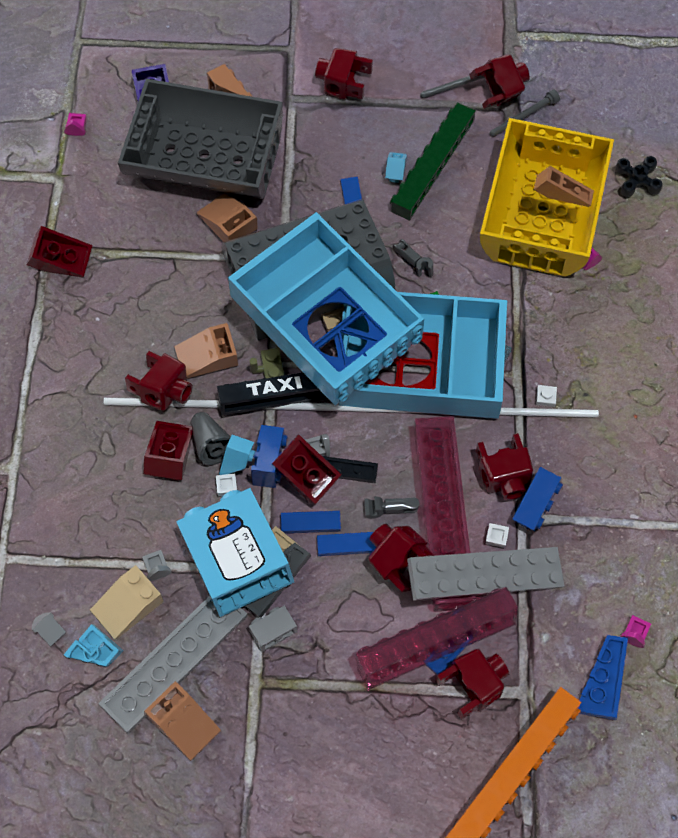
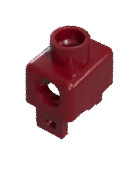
M335 48L330 60L319 58L315 78L324 80V92L327 95L344 100L347 99V96L363 99L364 84L356 83L354 76L356 71L372 74L373 59L357 56V51Z
M510 54L490 59L485 65L475 68L469 74L471 79L484 75L493 97L487 99L482 104L484 109L493 105L499 107L516 99L525 90L524 83L530 79L526 64L524 62L515 64Z
M148 351L146 354L147 367L151 369L141 380L129 374L125 377L127 391L140 396L141 403L161 411H165L174 400L184 404L192 393L193 385L187 382L185 364L166 353L159 356Z
M519 433L512 436L511 445L513 449H499L497 453L488 456L483 442L477 443L476 447L480 463L478 471L487 492L495 493L501 491L504 500H514L525 495L524 485L530 483L533 474V466L528 448L523 447Z
M383 524L370 537V541L376 549L369 556V562L384 580L390 579L401 592L412 589L411 583L402 574L408 567L407 559L417 556H435L426 547L428 542L410 526H397L392 529L388 524Z
M475 649L454 660L450 668L437 675L436 682L440 686L456 677L472 701L459 709L458 715L462 720L476 710L481 712L501 697L504 690V684L501 680L509 675V670L498 654H494L486 659L479 649Z

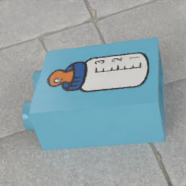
M250 488L242 492L239 490L230 491L222 496L220 502L207 508H192L186 512L184 518L176 521L220 617L294 583L289 563Z

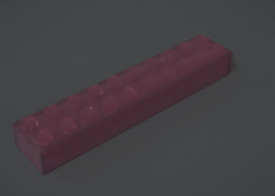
M454 416L416 418L414 435L425 537L428 542L426 546L435 556L470 553ZM476 596L432 599L433 611L474 609Z

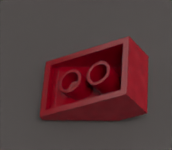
M40 226L35 234L26 265L43 272L83 278L93 245Z
M156 421L144 455L143 474L182 480L193 436L192 426Z
M299 434L272 462V465L312 504H316L341 476Z

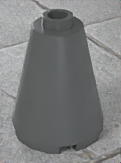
M206 412L196 413L191 419V426L198 458L205 465L219 464L222 462L221 459L224 458L231 436Z

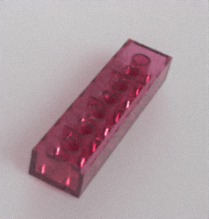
M507 587L494 589L487 596L476 597L471 603L458 605L446 614L440 613L430 621L419 622L414 628L401 630L395 636L389 639L383 638L373 646L362 647L355 653L357 670L367 690H370L422 667L429 662H433L447 654H451L456 650L516 625L518 606Z

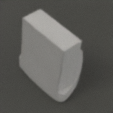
M327 434L305 439L321 456H330V441Z
M161 550L142 556L149 581L161 579L172 573L166 564Z
M51 612L37 616L32 624V630L35 633L37 632L49 646H52L66 633L53 618L54 615Z

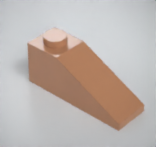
M551 166L537 175L534 187L536 192L547 198L586 207L591 206L594 193L592 189Z

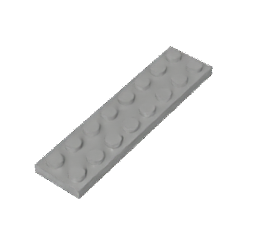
M558 547L410 557L407 559L413 600L564 587Z
M209 596L98 703L99 706L129 734L146 717L144 711L175 681L180 684L248 617L247 613L242 608H239L220 617Z

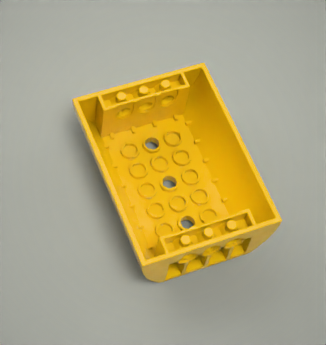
M509 118L480 232V242L485 253L495 262L564 277L582 269L590 258L614 139ZM551 166L592 189L594 193L591 206L586 207L550 199L536 192L534 187L537 175ZM545 206L548 210L542 211L538 207Z

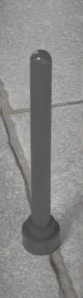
M481 75L471 79L470 76L425 90L421 92L420 96L426 98L485 77Z
M552 89L546 93L544 99L512 118L523 120L547 104H556L560 101L558 92ZM508 120L492 129L490 135L494 137L506 130Z

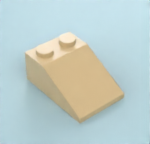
M135 565L110 587L90 611L113 639L117 640L162 604L163 599L160 592Z

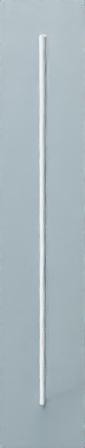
M104 398V405L149 406L141 403L140 398ZM174 400L169 407L220 408L219 400H187L184 404ZM295 403L266 408L275 410L421 413L339 406V403L336 406L333 403ZM501 408L500 415L598 418L599 411Z

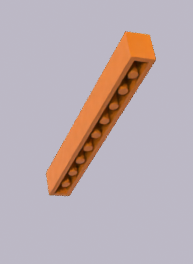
M560 687L446 838H486L492 830L489 826L493 820L498 822L505 813L502 810L505 804H512L518 796L515 791L519 786L524 788L531 778L528 775L532 769L537 770L544 761L541 759L542 755L545 752L549 754L556 745L554 739L557 735L562 737L569 728L566 725L571 718L574 721L581 710L578 707L582 702Z

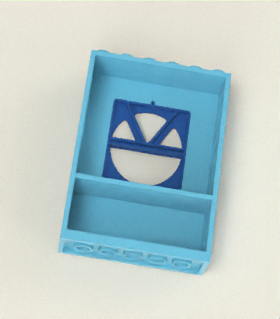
M317 212L228 277L230 296L335 406L339 402H345L349 398V394L360 390L368 379L375 378L382 368L389 367L397 356L404 355L411 345L418 344L422 339L424 318ZM328 303H343L356 309L355 312L315 343H312L308 335L307 326L311 314L317 308ZM361 316H364L369 332L366 333L348 326ZM341 333L367 340V343L360 352L347 357ZM333 338L337 348V357L320 351V348Z

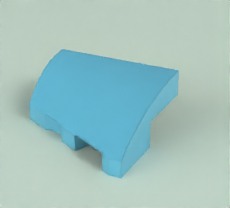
M91 624L80 639L74 641L64 656L102 666H109L124 650L94 624Z

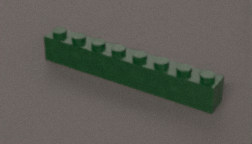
M458 102L454 108L449 110L447 119L441 122L439 131L433 134L432 142L430 145L427 144L425 146L422 157L419 156L417 158L414 169H410L406 181L400 184L399 192L397 195L394 194L390 201L392 213L409 221L411 220L473 124L476 110Z

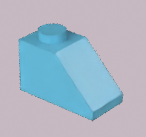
M389 153L385 178H388L390 182L403 180L407 154Z
M231 435L219 475L245 469L248 461L252 462L255 454V451L252 450L254 442Z

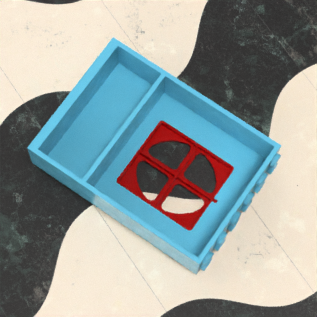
M398 292L424 318L423 334L420 342L427 346L432 354V358H407L405 354L397 356L392 363L397 366L395 384L385 383L377 377L368 379L360 390L349 394L350 396L345 402H339V406L499 419L503 402L507 300ZM344 304L342 321L355 312L356 309ZM361 316L348 326L366 333L369 332L364 316ZM341 333L347 357L360 352L367 343V340ZM405 365L428 366L431 368L429 375L422 381L408 386L402 383Z

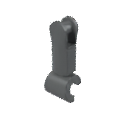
M403 239L399 241V244L393 245V249L397 254L408 261L413 267H417V275L419 277L424 269L428 270L430 278L433 276L432 259L428 257L422 258Z
M374 496V500L364 498L366 517L370 519L382 516L384 511L385 513H415L420 505L419 500L414 497L385 499L384 502L381 497Z

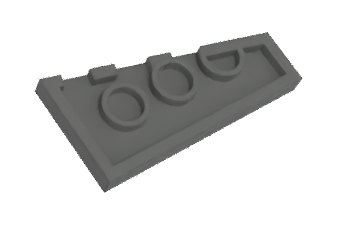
M295 542L283 551L294 578L309 560L311 554ZM286 587L244 607L257 617H262Z

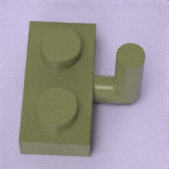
M279 348L261 350L263 365L258 366L256 358L250 359V370L253 374L264 372L265 378L284 375Z

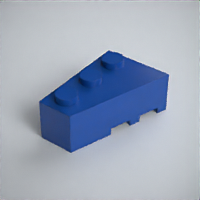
M261 425L257 441V452L255 451L254 454L255 463L251 467L253 486L276 488L277 482L281 481L282 474L272 465V462L282 453L283 446H287L288 435H285L284 428Z
M540 467L512 520L535 532L536 528L540 530L545 520L542 518L544 513L550 511L554 503L552 501L554 495H558L563 486L562 478Z

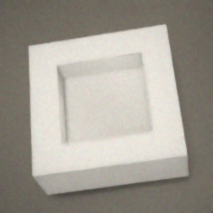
M538 385L536 405L555 407L557 387Z
M235 473L216 475L218 496H223L230 491L237 490Z
M489 523L485 544L505 548L509 527Z

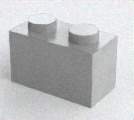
M284 605L281 608L276 607L272 609L269 615L263 618L258 617L254 619L251 625H249V631L261 652H264L297 633V625Z

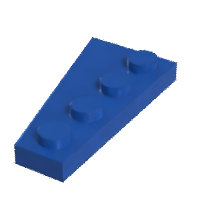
M607 635L594 668L590 673L588 682L581 694L579 701L582 703L578 707L581 710L579 714L617 720L628 638Z

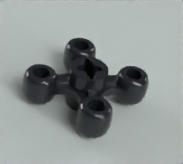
M647 156L642 165H636L635 167H632L630 161L626 158L618 160L616 164L617 173L621 175L627 174L630 177V181H625L621 186V194L623 196L631 197L636 188L646 186L648 192L652 195H657L661 192L663 187L662 181L658 178L651 179L648 176V173L653 172L657 166L655 157Z

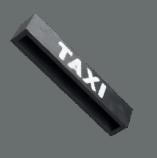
M303 372L217 386L221 415L328 399Z

